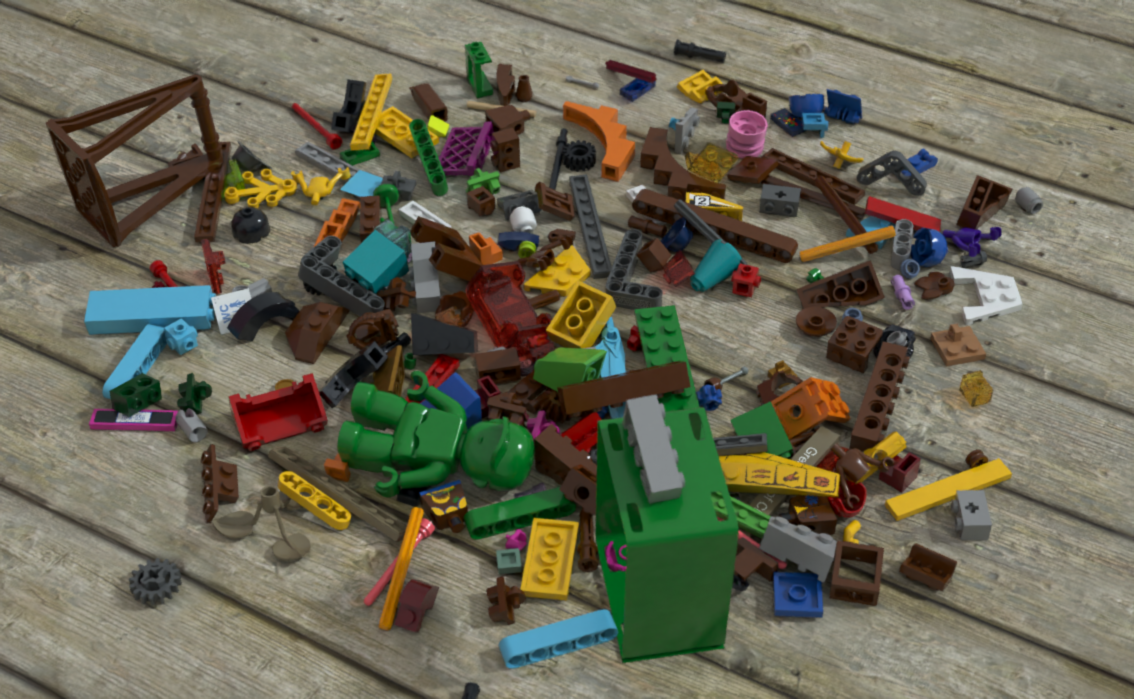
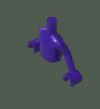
M1000 227L990 228V233H981L977 229L962 228L958 231L944 230L942 235L945 238H951L957 247L969 252L968 255L970 257H975L980 253V239L997 240L1002 235V229Z

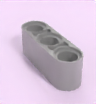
M906 219L898 220L895 225L896 236L893 238L891 266L896 270H900L901 263L910 258L913 223Z

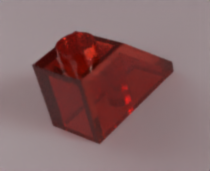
M681 250L663 267L665 272L663 277L668 284L673 283L675 287L695 274L692 265Z

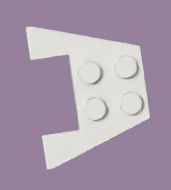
M954 266L950 268V276L955 284H974L981 305L962 308L965 325H971L973 321L978 319L981 321L988 320V317L992 315L1002 316L1022 309L1023 303L1014 277Z

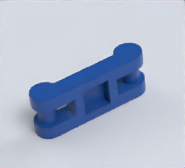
M921 149L918 154L907 159L919 173L934 167L938 162V158L934 155H929V152L925 149ZM902 171V174L905 176L911 175L909 171Z

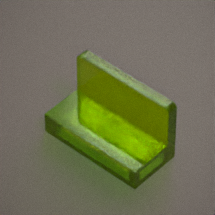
M236 159L229 161L231 173H227L224 192L229 187H235L237 190L245 189L244 180Z

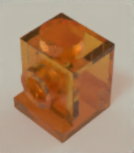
M453 306L435 315L436 319L458 326L464 325L461 316L455 314V311L458 310L457 306Z

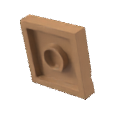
M958 323L951 324L949 330L931 333L930 339L946 367L985 360L986 352L970 326L959 327Z

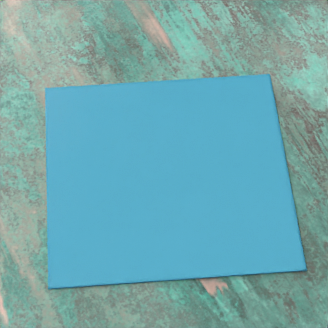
M359 170L340 190L359 197L372 196L375 188L381 185L383 178Z

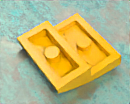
M702 70L680 81L677 84V88L693 101L702 104L708 100L705 94L707 88L723 83L717 77L711 78ZM714 92V95L717 96L722 92Z

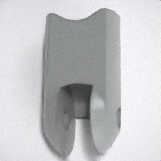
M188 408L186 415L183 410L177 412L176 422L191 442H199L206 437L208 430L193 410Z

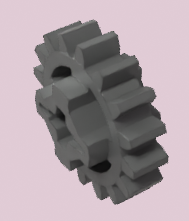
M156 558L154 563L147 560V565L139 564V571L133 570V577L129 578L131 594L134 595L136 601L141 599L142 604L150 601L151 605H154L158 600L163 604L164 598L172 599V592L178 593V586L182 585L179 569L176 568L175 563L169 564L168 559H165L163 563L160 562L159 558Z

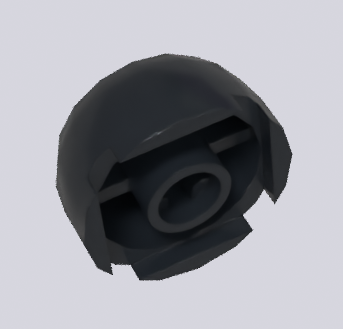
M243 208L234 214L231 221L233 237L238 238L241 243L252 244L260 242L261 237L265 235L267 237L270 233L268 218L258 208Z

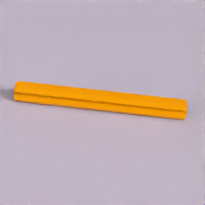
M888 226L800 251L799 255L802 262H807L895 237L896 233L893 226Z

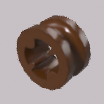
M977 449L967 455L965 462L972 469L988 463V458L982 450Z

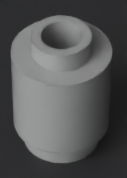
M1024 187L1017 191L1015 201L1028 213L1036 214L1042 209V199L1030 187Z

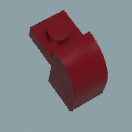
M419 579L410 580L400 595L398 602L401 605L394 625L413 632H419L426 609H433L439 586Z

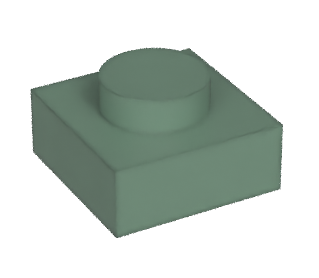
M519 548L496 550L498 574L522 572Z

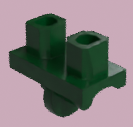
M190 373L187 374V382L178 385L179 393L183 398L178 399L177 405L180 410L186 412L189 408L197 415L202 413V400L212 395V387L205 381L197 382L194 379L195 375Z

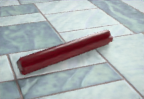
M609 60L605 63L606 69L649 83L657 80L656 74L614 60Z

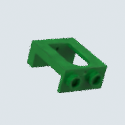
M481 41L466 44L465 59L468 83L476 98L493 95V88L484 71L481 70L482 64L492 62Z

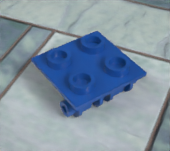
M827 89L828 107L825 108L824 114L831 118H836L837 116L838 120L842 116V121L852 124L859 123L860 118L862 119L861 98H858L856 95L841 93L838 90Z

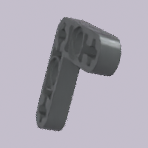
M899 151L888 152L861 167L857 174V181L860 184L870 185L893 173L908 191L915 196L923 195L927 187L926 180ZM881 165L885 170L879 171L875 166ZM902 171H909L911 175L905 176L902 174Z

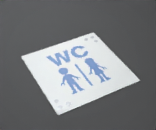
M249 288L211 298L221 335L230 332L227 327L232 317L240 307L251 299Z

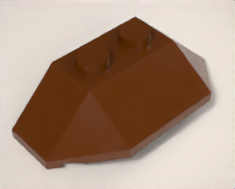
M324 302L303 306L285 331V336L295 360L315 364L350 310L346 307Z

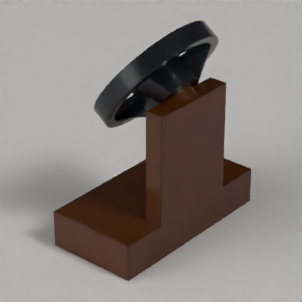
M742 537L737 543L732 588L738 591H746L749 586L746 579L754 572H757L771 583L774 572H777L778 562Z

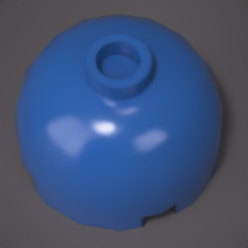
M805 94L804 96H789L790 111L797 118H802V113H822L824 109V95Z
M921 228L915 233L913 237L916 239L915 244H911V258L921 267H933L940 264L948 252L945 237L939 231L930 228Z

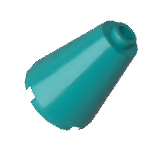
M717 239L711 244L690 277V284L694 290L704 292L731 277L734 270L737 271L742 257L728 242L723 244L721 239Z

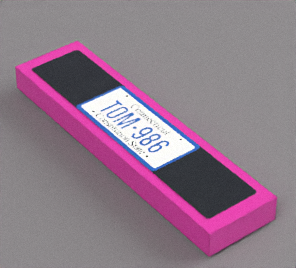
M94 409L89 426L90 429L175 431L177 427L176 414L178 411L141 410L128 417L114 409Z

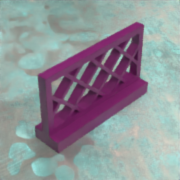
M484 122L483 127H452L439 157L442 168L447 165L449 166L443 169L445 176L469 175L470 177L474 175L475 169L480 168L482 170L491 148L490 141H492V133H494L492 122ZM456 143L458 144L457 146H455V147H453V148L450 147V146H452V145H454V144H456ZM451 154L454 155V156H452V157L446 159V157H448L449 155H451ZM468 154L471 155V156H469V157H467V158H465V159L463 158L464 156H466V155H468ZM464 165L466 166L465 169H458Z

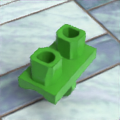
M480 168L475 169L474 175L470 176V180H467L466 193L481 186L489 189L491 194L499 193L501 188L499 172L496 171L488 174L487 171L482 172Z

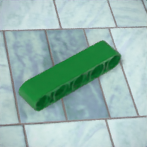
M415 119L409 124L413 142L433 194L443 196L449 190L443 168L425 122L422 119Z
M560 487L470 510L464 515V521L470 537L479 540L532 526L534 518L555 520L569 516L576 510V505L564 496V493L559 490Z

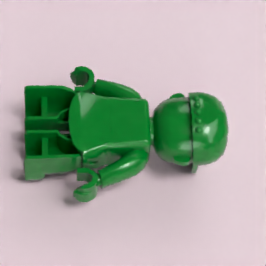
M413 371L410 374L414 384L421 387L417 390L408 389V399L412 401L426 399L436 409L427 408L417 402L408 403L403 397L377 390L376 386L370 383L358 382L356 384L351 399V413L355 422L344 421L339 432L337 449L342 462L348 463L349 468L375 473L383 472L384 477L391 478L387 483L379 481L375 484L374 489L385 498L394 497L399 493L401 487L402 489L438 485L444 482L450 474L452 475L457 472L459 463H461L463 471L473 480V484L476 487L483 489L489 484L490 489L499 492H508L519 488L530 474L535 446L533 436L528 429L520 424L510 422L508 417L503 416V420L493 419L477 422L467 430V416L461 404L434 386H429L427 376L423 372ZM364 427L384 431L388 428L394 430V434L392 435L364 429ZM403 470H412V471L401 472L400 475H398L397 472H396V471H403Z

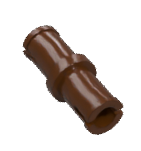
M631 215L628 220L630 228L641 230L644 234L650 233L661 238L666 235L667 227L654 223L651 219L644 220Z

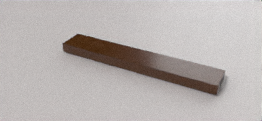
M771 148L762 156V158L777 159L778 166L776 169L817 187L815 179L824 176L839 197L853 205L857 204L865 196V190L774 148Z

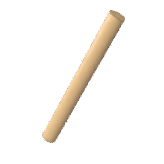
M474 101L467 102V108L480 110L503 107L501 105ZM516 108L519 112L524 111V110H528V109ZM528 110L530 117L535 118L536 111Z

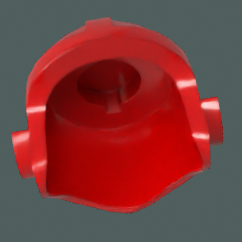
M846 480L850 494L856 495L859 498V503L853 504L849 500L853 509L846 510L842 504L845 498L840 484L838 497H827L834 514L842 518H851L863 509L866 501V488L861 482L855 484Z

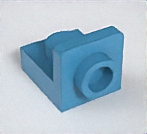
M802 113L803 130H819L820 138H824L825 131H828V120H825L824 113Z

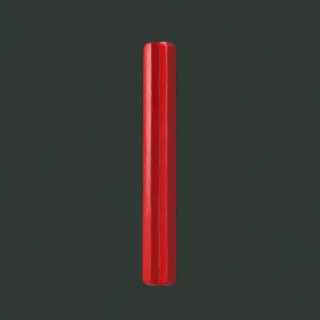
M548 334L529 337L530 347L536 348L550 344L551 340L548 339Z

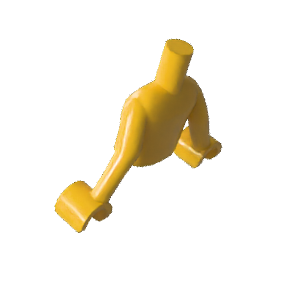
M349 167L344 171L338 168V173L330 181L326 177H314L310 180V184L307 187L302 170L298 174H295L294 171L291 172L293 180L296 183H300L304 195L312 198L311 204L313 206L318 205L320 197H325L332 192L335 183L339 179L346 180L351 176Z

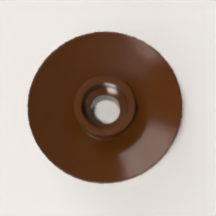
M807 307L797 314L796 325L805 334L825 336L835 330L837 319L831 311L825 308Z

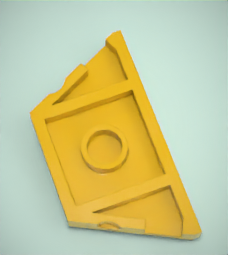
M572 245L569 249L564 250L555 257L554 262L546 270H540L523 284L524 290L530 292L531 288L540 289L543 294L557 290L560 296L566 297L577 280L584 282L590 276V269Z

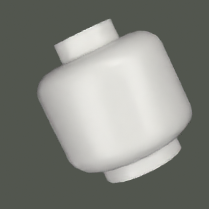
M523 206L517 207L510 215L513 231L532 233L535 230L537 222L531 209Z

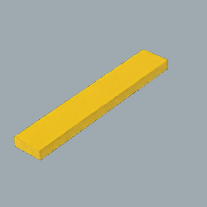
M998 458L885 501V507L895 520L899 521L955 500L957 490H981L1011 479L1012 473Z

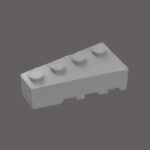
M657 395L627 400L622 421L624 430L628 429L630 447L635 446L634 459L636 465L643 467V470L640 471V477L649 503L680 498L682 488L685 487L683 473L678 472L676 465L678 464L677 451L672 449L670 441H672L671 430L669 426H665L663 420L665 418V409L662 403L659 404Z

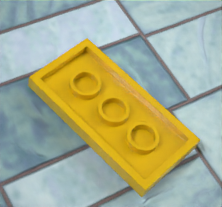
M393 106L381 112L375 134L410 158L418 155L409 128V124L413 119ZM428 130L433 145L438 144L439 137Z
M541 518L533 519L520 590L525 592L526 597L567 601L579 522Z

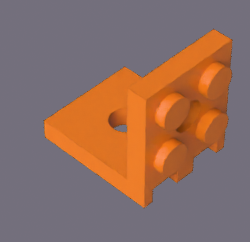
M810 377L771 401L788 439L802 435L825 420L846 423L851 420L848 414L849 408L839 395L840 389L835 383ZM796 406H799L801 409L798 417L793 415V409Z

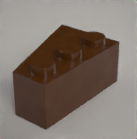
M977 175L956 225L962 228L978 229L1006 205L1013 189Z

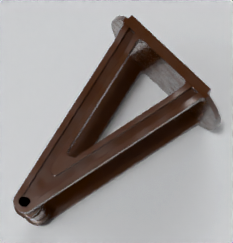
M191 75L71 117L49 119L45 123L76 210L113 248L121 246V242L133 230L224 162L221 151L222 144L219 141V134L216 132L209 106L208 91L204 87L200 75ZM190 97L192 99L191 106L195 110L201 131V141L204 143L203 149L207 154L106 189L95 164ZM147 107L102 140L89 147L81 148L68 135V133ZM172 182L117 223L111 203Z

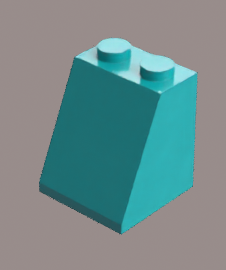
M374 230L343 261L344 273L350 279H356L361 286L367 290L369 289L374 294L388 286L391 279L401 278L409 272L405 251L377 230Z

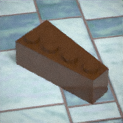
M553 424L549 425L534 439L535 469L541 474L552 478L557 484L562 485L571 468L582 464L597 475V464L593 463L589 456L590 454L585 450L580 452L572 446V440L567 436L561 437L556 432L558 428ZM584 487L585 494L589 496V490Z

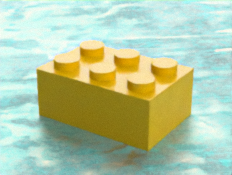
M577 280L546 329L550 340L565 348L592 347L616 309L613 297Z

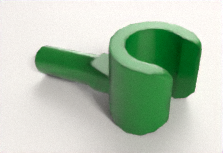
M817 268L808 272L809 275L806 277L810 283L824 278Z
M406 353L404 356V368H415L416 358L413 359V353Z

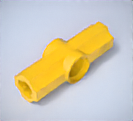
M894 431L876 446L865 450L863 453L872 458L877 454L878 460L886 457L893 458L907 447L906 441L903 436ZM867 463L871 468L856 483H862L878 470V466Z

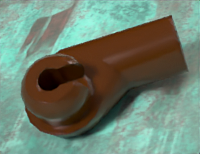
M555 229L548 234V240L553 243L569 235L572 241H574L576 232Z

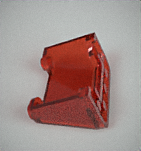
M519 261L481 265L466 286L467 298L494 346L497 348H514L528 342L529 337L547 333V327L552 321V317L548 313H541L537 316L520 287L525 280L526 274Z

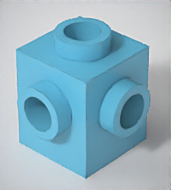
M182 318L164 327L166 341L171 350L175 349L182 355L198 346L196 329L193 326H189Z

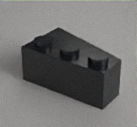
M411 313L413 355L478 352L477 331L417 313Z

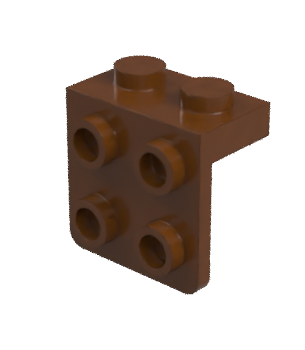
M846 316L828 340L826 358L864 374L868 368L869 354L881 338L883 330L853 317Z

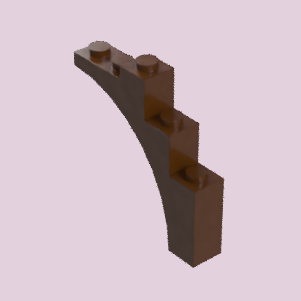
M649 128L641 151L640 168L654 170V184L668 186L667 196L686 202V193H706L725 200L726 184L698 177L683 168L672 157L667 147L668 129Z

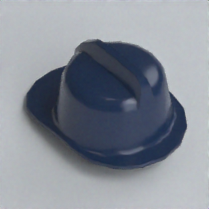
M686 218L678 219L668 233L660 240L665 248L679 252L687 247L693 237V233L685 225Z

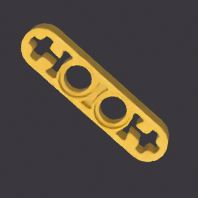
M285 471L279 475L277 487L281 492L334 529L344 530L348 528L351 513L346 508L293 472ZM301 492H307V493H309L311 496H309V497H304V496H302L300 493H301ZM318 504H324V505H326L328 508H327V509H321V508H319L317 505H318Z

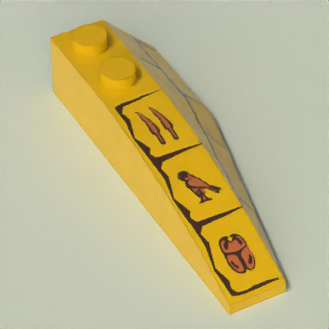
M766 452L719 456L729 492L838 497L840 480L838 473Z

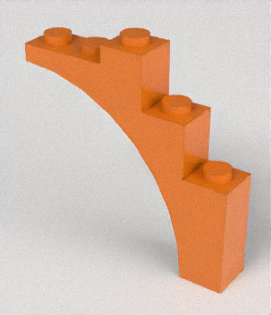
M565 101L563 104V119L589 130L600 140L606 151L602 161L601 177L619 182L635 157V142L626 140V125L618 123V109L603 105L596 109Z

